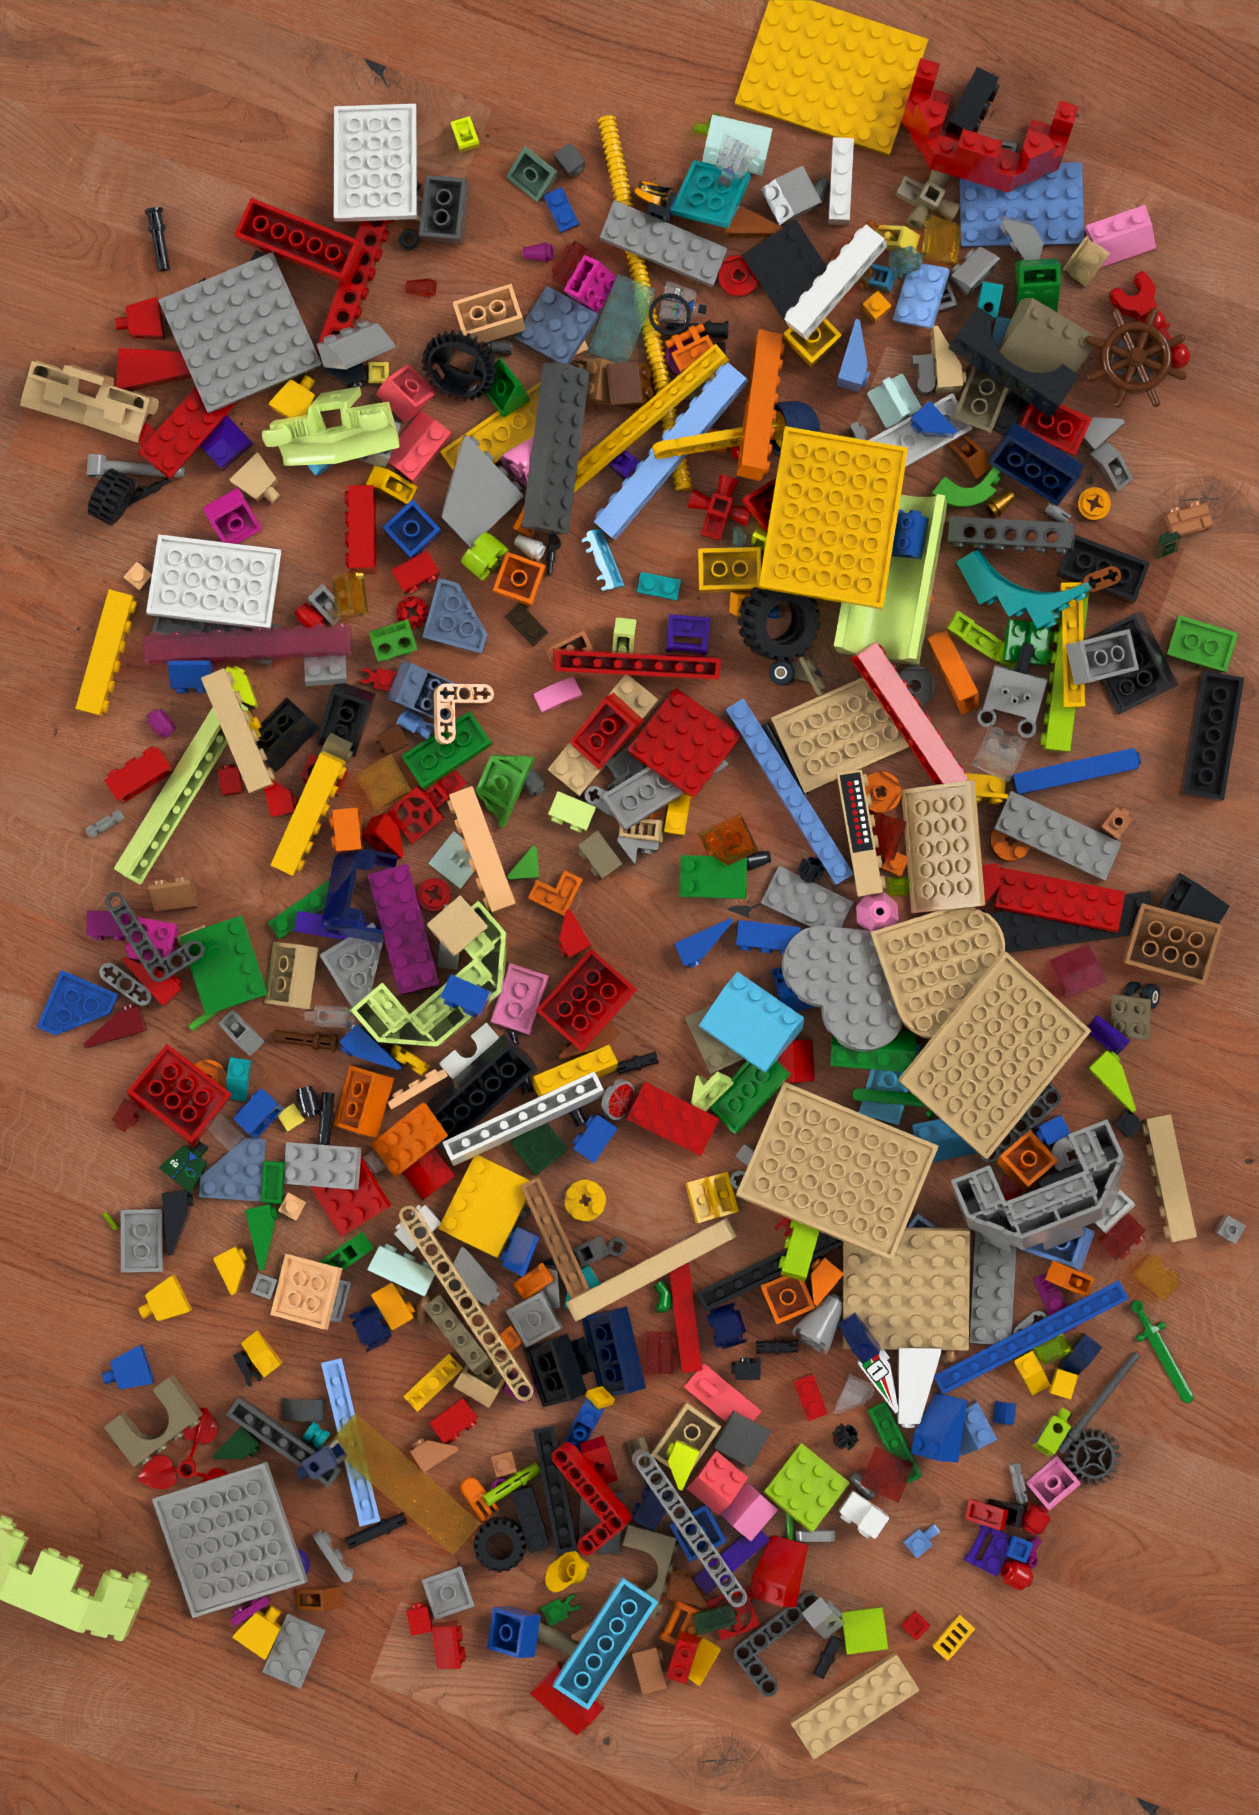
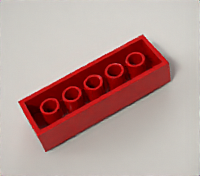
M250 198L234 234L244 244L267 253L273 252L274 256L346 285H350L366 249L359 240L253 198Z

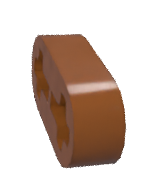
M1114 566L1106 567L1086 575L1082 580V584L1089 582V578L1092 581L1099 579L1100 582L1094 585L1095 588L1092 589L1091 587V590L1088 591V593H1095L1116 585L1121 579V572ZM1108 571H1111L1112 574L1116 573L1113 582L1111 579L1103 580V577L1109 574Z

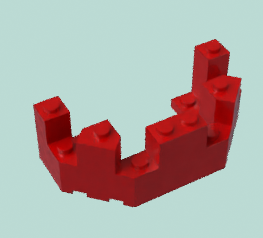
M920 58L905 106L902 124L910 132L911 139L919 152H922L929 169L1007 193L1016 190L1018 186L1040 179L1042 175L1059 170L1079 106L1059 100L1051 125L1031 119L1021 154L1001 148L1003 141L965 129L962 130L961 136L942 130L953 95L934 89L940 64Z

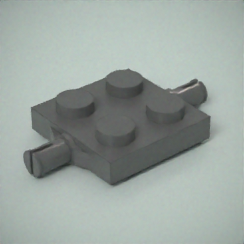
M633 741L606 764L615 778L606 786L607 789H613L647 768L646 765L627 753V749Z

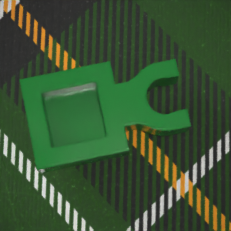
M574 1593L570 1594L563 1602L559 1597L541 1606V1610L550 1627L568 1618V1611H576L581 1608L580 1604L571 1606L569 1603L571 1599L575 1598Z

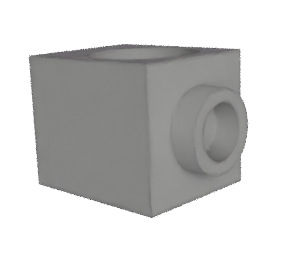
M1223 1215L1214 1233L1236 1244L1246 1225L1228 1215Z

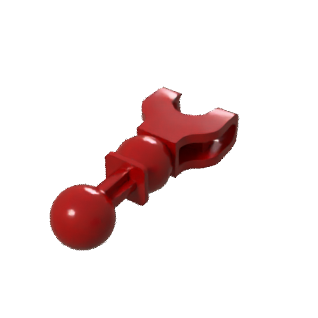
M1140 271L1134 277V284L1137 287L1138 295L1129 296L1120 288H1114L1109 291V299L1122 315L1134 317L1137 322L1141 320V323H1145L1150 309L1157 308V304L1154 301L1156 288L1149 276L1144 271ZM1157 310L1158 313L1153 327L1158 329L1168 340L1172 338L1167 331L1170 323L1166 324L1165 315L1160 310ZM1183 343L1170 347L1172 355L1170 367L1174 369L1185 367L1190 360L1188 347Z

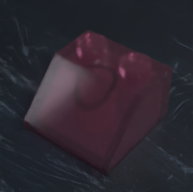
M1088 944L1049 960L1065 998L1106 982L1100 965Z

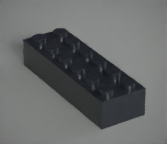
M1209 671L1199 673L1179 795L1217 802L1224 800L1244 677Z
M506 1033L426 1103L448 1135L447 1138L438 1144L445 1152L444 1141L470 1130L537 1070L533 1059Z

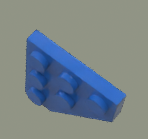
M61 970L37 1028L53 1035H59L112 1013L119 994Z

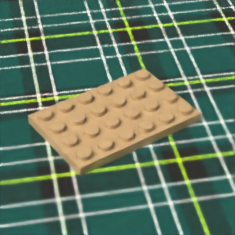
M863 677L771 718L804 794L837 780V773L859 770L909 748V745Z
M975 780L901 790L911 913L985 906Z

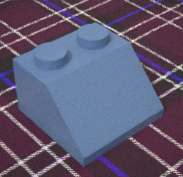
M976 1400L968 1403L966 1406L959 1457L997 1440Z

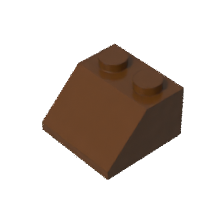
M642 362L606 364L612 406L637 409L653 398L654 393L651 388L649 364Z

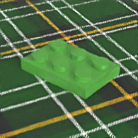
M1178 615L1166 656L1226 673L1238 633Z

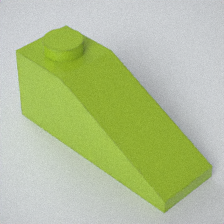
M1104 1051L1087 1069L1127 1110L1134 1113L1136 1107L1123 1067L1119 1063L1121 1059L1113 1051L1110 1053Z

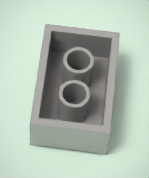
M1130 629L1065 644L1075 685L1139 670Z

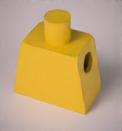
M307 375L303 377L300 384L289 380L269 402L270 408L286 418L308 415L309 406L316 400L315 394L310 392L315 381Z
M176 1275L170 1276L145 1294L148 1303L138 1308L143 1319L154 1314L157 1321L192 1310Z
M273 1605L269 1607L265 1614L260 1610L257 1611L236 1631L232 1638L265 1660L282 1627L275 1622L281 1611Z

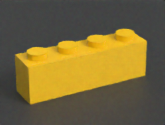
M607 1045L534 1076L532 1085L538 1097H541L594 1071L598 1078L614 1072L617 1069L618 1062L610 1045Z

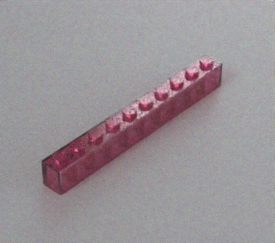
M335 624L334 627L314 625V628H306L305 626H294L293 629L273 627V630L252 628V631H244L237 628L232 629L231 632H223V630L216 629L211 630V633H202V631L195 630L190 631V634L174 631L170 632L169 635L153 632L149 633V636H143V660L147 665L168 664V661L220 662L353 655L352 629L347 624Z

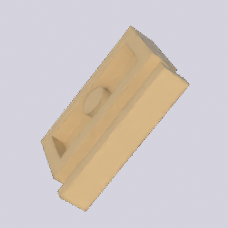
M1088 236L1083 239L1062 269L1070 273L1071 277L1087 287L1111 254L1096 242L1088 239Z

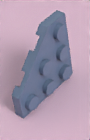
M438 578L422 638L483 654L488 634L459 583Z
M244 1138L200 1176L199 1197L261 1202L263 1161H265L267 1139Z

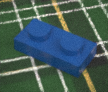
M562 187L543 195L560 234L579 226V222Z

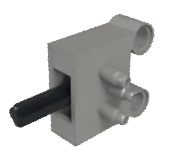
M1022 643L1015 670L994 664L983 706L977 713L978 721L982 726L990 727L995 723L996 714L993 709L1024 717L1017 723V730L1022 737L1029 738L1035 734V722L1047 679L1027 673L1034 650L1033 644ZM986 711L992 714V719L988 722L981 720L982 713ZM1029 722L1032 724L1030 732L1026 733L1021 730L1023 723Z

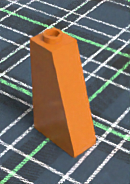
M947 630L933 633L928 638V647L960 715L962 716L979 708V692Z

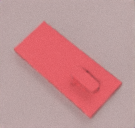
M705 1363L702 1364L703 1370L696 1371L684 1386V1388L725 1422L733 1410L752 1421L761 1413L758 1407Z

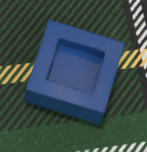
M1012 1535L1005 1555L1026 1563L1033 1543Z

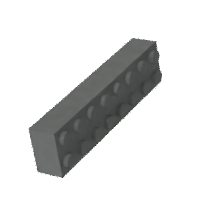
M561 362L543 363L522 519L523 528L548 534L568 535L590 375L589 370Z

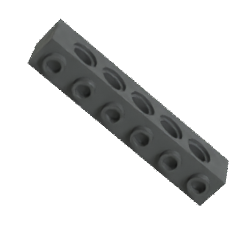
M950 516L948 542L954 548H965V545H970L974 549L980 550L986 549L987 546L994 547V550L1005 551L1006 548H1014V551L1018 552L1035 549V552L1038 553L1056 550L1055 553L1068 554V551H1074L1076 526L1074 523ZM970 529H975V535L972 538H966V532ZM988 531H996L993 539H986ZM1011 531H1015V539L1011 541L1007 540V534ZM1030 533H1037V538L1034 541H1027V536ZM1053 533L1057 534V540L1049 543L1048 536Z
M242 1396L237 1398L226 1416L299 1467L303 1466V1460L318 1451ZM338 1464L316 1479L330 1487L343 1467Z

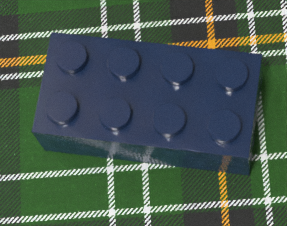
M1015 422L1012 423L994 448L988 464L1057 506L1078 480L1084 466Z

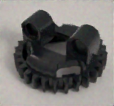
M452 330L450 335L447 331H444L442 335L438 333L436 338L433 337L430 343L428 342L422 355L421 363L424 364L422 370L427 371L425 374L426 378H431L429 384L434 383L436 385L434 390L438 388L442 390L441 395L447 393L449 394V399L455 396L456 401L462 397L464 402L469 397L473 401L475 397L480 398L482 394L487 393L496 378L494 375L497 372V369L494 368L496 365L495 354L489 351V347L483 348L484 341L477 342V336L473 339L470 338L469 332L465 336L462 330L458 334ZM455 349L474 356L470 373L450 365ZM435 363H437L440 366L441 370L445 375L442 381L440 380L441 376L438 373L437 369L435 368L433 370V366ZM481 380L479 386L476 384L475 386L468 387L469 383Z

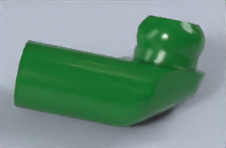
M659 1281L653 1287L660 1295L659 1302L656 1304V1310L659 1313L668 1311L671 1306L672 1294L663 1282Z

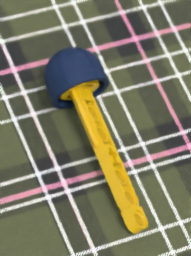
M784 401L777 403L776 406L774 405L773 410H776V417L774 423L772 422L771 427H774V434L772 439H770V443L778 456H780L785 426L815 432L820 431L817 414L809 405L798 401ZM743 427L681 437L675 440L660 441L652 446V450L656 459H664L739 446L741 444Z

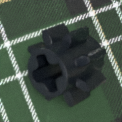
M809 857L807 860L805 858L802 859L797 871L801 872L800 877L802 880L811 883L814 880L819 881L825 869L821 867L822 863L819 859Z
M841 1423L832 1433L834 1436L833 1442L840 1449L846 1447L850 1450L859 1441L857 1430L849 1424L844 1426Z

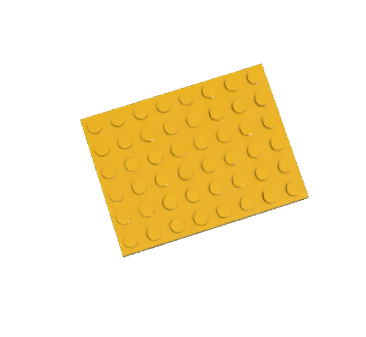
M769 0L734 105L830 137L853 138L854 145L890 156L912 88L920 58H923L929 39L811 0Z
M785 426L758 588L882 610L908 448Z

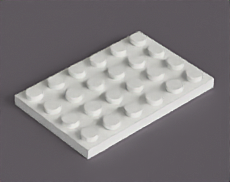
M416 104L334 106V221L417 219Z
M158 534L146 613L151 616L271 630L282 551L280 549Z

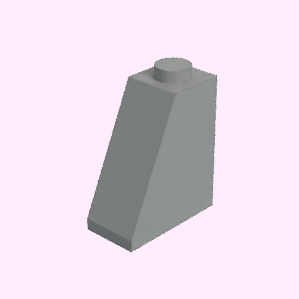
M461 1246L453 1264L478 1301L488 1306L491 1301L495 1303L500 1294V1291L497 1290L499 1285L466 1247ZM453 1279L450 1281V1288L456 1291L461 1288L458 1280Z

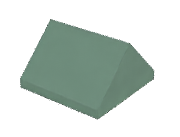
M524 146L506 178L538 203L556 182L558 176L554 168Z

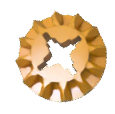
M1091 487L1081 493L1077 506L1079 507L1080 514L1086 517V519L1096 521L1108 514L1111 500L1103 489ZM1098 496L1097 504L1100 507H1095L1090 511L1091 504L1088 501H1093Z

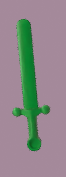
M857 1088L853 1091V1098L857 1101L927 1107L912 1093ZM928 1108L926 1116L932 1118L934 1113Z
M1133 1300L1130 1308L1136 1312L1145 1329L1143 1334L1136 1336V1340L1142 1342L1144 1338H1148L1180 1398L1184 1403H1191L1194 1396L1158 1330L1166 1328L1165 1322L1161 1321L1157 1326L1152 1325L1143 1310V1303L1139 1300Z

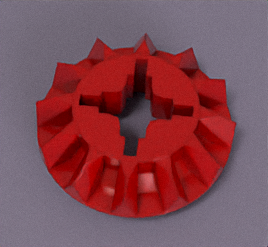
M409 596L398 603L396 616L399 622L408 618L409 612L405 607L410 609L416 607V612L420 617L414 615L409 617L411 629L419 628L426 623L429 608L422 598Z
M437 878L424 881L417 892L420 905L426 910L435 912L444 909V905L449 903L451 895L448 885ZM438 886L437 894L442 897V900L435 898L430 903L431 896L428 895L426 890L433 892Z

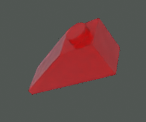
M126 957L121 959L162 1006L169 1004L184 990L181 987L182 981L176 975L165 982H157L150 977L142 963ZM158 969L155 970L157 978H162L165 975V972Z

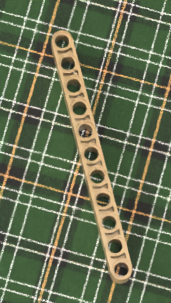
M413 1205L403 1207L400 1210L399 1218L516 1398L521 1401L529 1400L533 1395L534 1387L419 1210ZM406 1209L414 1211L415 1217L413 1220L408 1221L404 1218V1211ZM417 1227L425 1228L426 1236L424 1238L416 1236L415 1230ZM430 1244H434L438 1248V1252L434 1256L429 1255L426 1251L427 1246ZM440 1262H446L449 1265L447 1273H441L438 1270ZM453 1279L458 1280L461 1284V1288L457 1291L452 1290L449 1286L450 1281ZM469 1297L472 1300V1306L464 1308L461 1305L462 1298ZM481 1315L484 1323L480 1326L475 1325L472 1321L473 1316ZM485 1333H493L495 1341L487 1343L484 1340ZM498 1350L506 1352L507 1358L504 1361L496 1359L495 1353ZM514 1367L518 1370L516 1378L508 1377L507 1370ZM520 1386H528L530 1393L527 1396L520 1395L518 1392Z

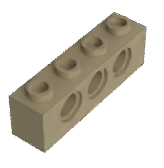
M439 1294L423 1307L472 1372L480 1375L493 1364L488 1353L443 1296Z

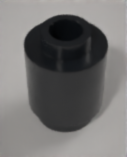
M313 1086L297 1089L296 1099L301 1115L305 1114L306 1117L317 1115V1110H320L321 1107Z

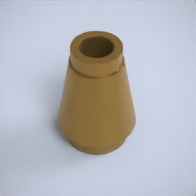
M1007 490L987 500L985 509L991 517H1000L1016 500V497L1011 490Z

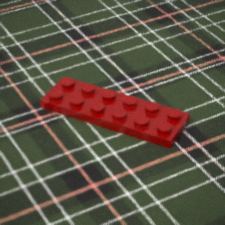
M195 387L138 451V454L171 480L239 401L208 414Z
M1003 868L1004 880H1001L998 889L995 909L1118 933L1126 892Z

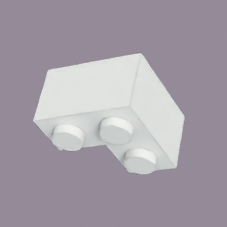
M853 1489L838 1509L841 1513L840 1518L849 1524L851 1522L857 1524L858 1532L868 1539L870 1536L876 1539L889 1520L886 1512Z

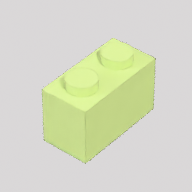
M557 792L548 815L552 817L551 821L560 825L565 822L571 825L570 829L581 833L582 830H588L596 807Z

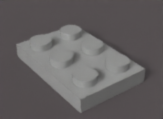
M163 1209L121 1210V1272H164Z
M287 1613L262 1672L301 1689L326 1629Z

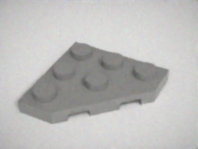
M373 922L319 954L352 1008L371 993L384 940Z

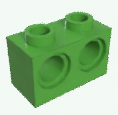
M408 619L369 631L378 662L382 660L388 661L395 656L407 655L418 650ZM382 644H388L385 647H380Z

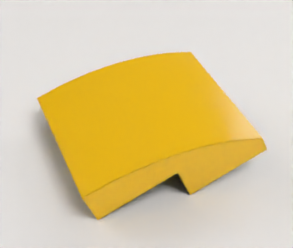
M728 1172L685 1183L696 1223L739 1212Z

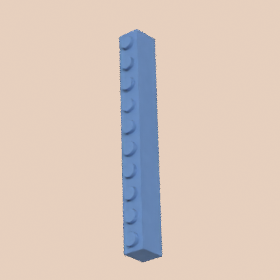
M744 698L728 707L725 711L736 730L742 735L746 746L817 859L821 861L822 867L834 886L852 876L854 873Z

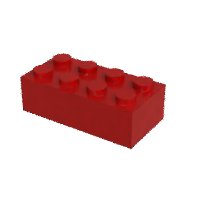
M348 485V491H345V504L348 507V512H345V524L349 527V532H345V545L349 548V553H345V565H347L352 574H377L376 490L373 485Z
M644 1082L626 1118L700 1156L719 1121V1118L647 1082Z

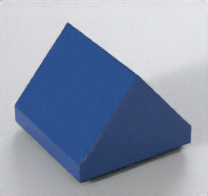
M995 1401L993 1422L1014 1424L1016 1403Z

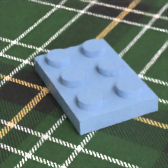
M910 261L893 321L932 329L950 270L944 267Z

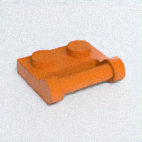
M675 1599L673 1603L674 1608L663 1632L661 1631L658 1636L661 1640L674 1646L680 1631L700 1637L710 1614L688 1605L679 1599ZM684 1610L687 1612V1615L677 1637H672L671 1633L681 1611Z

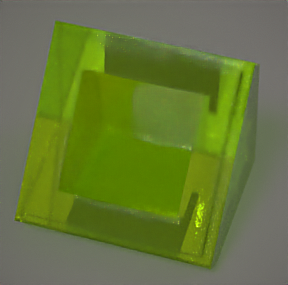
M908 876L887 878L889 896L909 895Z

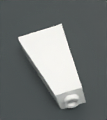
M898 1348L897 1404L899 1411L897 1412V1422L902 1424L904 1428H914L915 1424H920L940 1358L941 1348Z

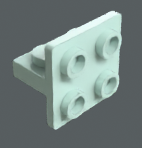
M903 374L893 379L888 377L882 381L880 386L867 393L885 428H890L922 408Z

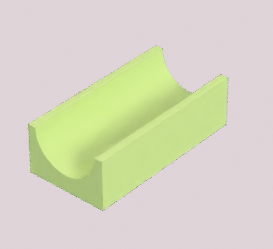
M940 494L934 497L901 495L899 509L903 510V513H909V510H916L922 512V516L929 518L921 559L891 556L882 610L841 603L834 642L837 653L854 656L869 644L877 642V644L884 648L885 655L890 662L919 666L947 510L946 497Z

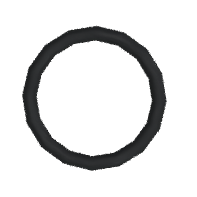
M667 293L660 295L649 308L651 325L663 335L672 336L679 334L690 323V306L684 298L677 294ZM676 298L685 306L687 311L686 321L678 330L664 331L654 322V307L662 299Z

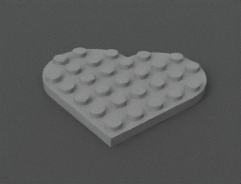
M831 926L806 928L792 938L783 953L782 973L787 986L793 990L801 1001L821 1008L826 1029L832 1033L841 1045L860 1052L875 1051L883 1048L897 1036L903 1022L897 1013L870 935L871 931Z

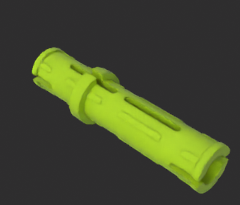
M533 1462L523 1470L515 1472L514 1476L499 1484L488 1493L482 1495L486 1505L490 1507L518 1487L527 1485V1481L541 1473L539 1466L536 1462Z

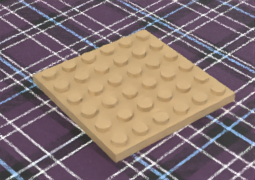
M905 1228L892 1261L843 1241V1349H875L877 1347L878 1349L898 1350V1348L969 1350L970 1228Z

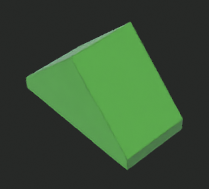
M534 845L506 876L509 880L539 878L537 848Z

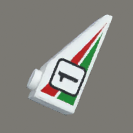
M876 1347L856 1362L892 1410L897 1413L899 1409L890 1364L887 1361L890 1357L883 1348L879 1350Z

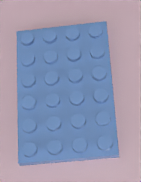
M1082 162L1061 163L1059 170L1042 175L1040 179L1029 184L1018 186L1016 190L1009 193L959 178L961 248L1011 247L1010 242L1013 240L1009 234L1005 236L999 226L1002 224L1000 220L1002 216L1031 222L1043 241V246L1080 245L1084 239Z

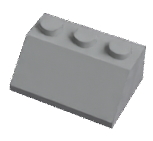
M368 320L358 322L354 328H344L336 336H326L323 338L324 341L317 343L323 366L336 369H348L395 348L394 342L379 324L371 323Z

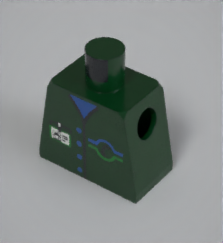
M200 1140L193 1149L183 1145L159 1169L191 1193L208 1165V1162L202 1156L209 1147Z

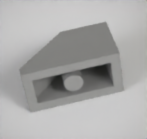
M1093 417L1082 440L1083 444L1093 452L1122 427L1125 421L1123 419Z
M1106 441L1090 453L1096 467L1116 491L1121 490L1134 479L1120 452Z
M234 1009L218 1023L229 1037L250 1056L265 1042Z

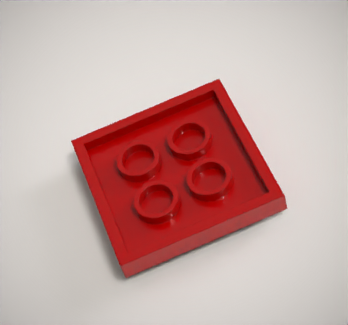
M362 1157L358 1190L310 1186L340 1237L391 1206Z

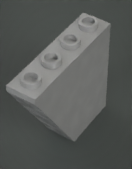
M465 435L461 440L440 517L471 547L482 533L487 532L524 495L521 493L522 487L516 481L511 482L507 478L509 475L502 466L497 468L492 462L495 459L488 451L483 453L478 447L480 443L473 436L468 437Z

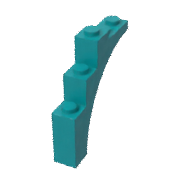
M980 550L973 551L956 561L979 605L987 603L989 606L1000 600L1008 617L1013 615L1019 617L1029 612L1037 629L1041 627L1048 629L1057 624L1055 620L1061 617L1059 612L1070 607L1069 602L1074 599L1078 602L1087 597L1086 592L1091 590L1088 582L1060 592H1040L1026 589L1012 583L999 574L989 564Z

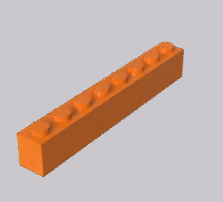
M759 329L754 339L749 374L750 382L748 383L736 476L761 481L764 473L767 474L769 471L770 461H767V456H770L772 444H769V440L772 439L774 434V427H771L772 422L774 423L776 417V410H773L778 401V393L775 392L779 387L781 379L778 376V372L781 371L783 360L780 359V355L783 354L785 343H782L783 334Z

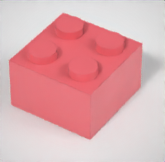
M715 1451L702 1465L686 1489L719 1516L734 1500L748 1477L719 1452Z

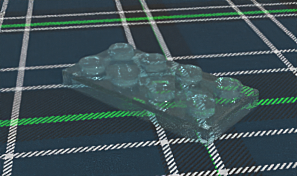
M617 274L588 352L615 363L629 362L657 289Z

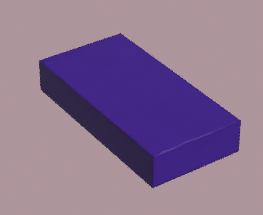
M1098 1015L1087 1025L1091 1030L1089 1035L1116 1055L1130 1041Z

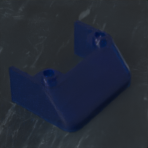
M363 849L339 853L335 856L322 918V927L326 932L382 943L384 930L363 926L364 914L361 910L350 907L357 869L370 870L374 865L389 868L396 867L398 855Z

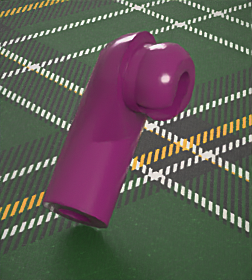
M1036 1535L1029 1541L1033 1543V1546L1025 1563L1031 1568L1038 1565L1036 1549L1042 1543V1540Z

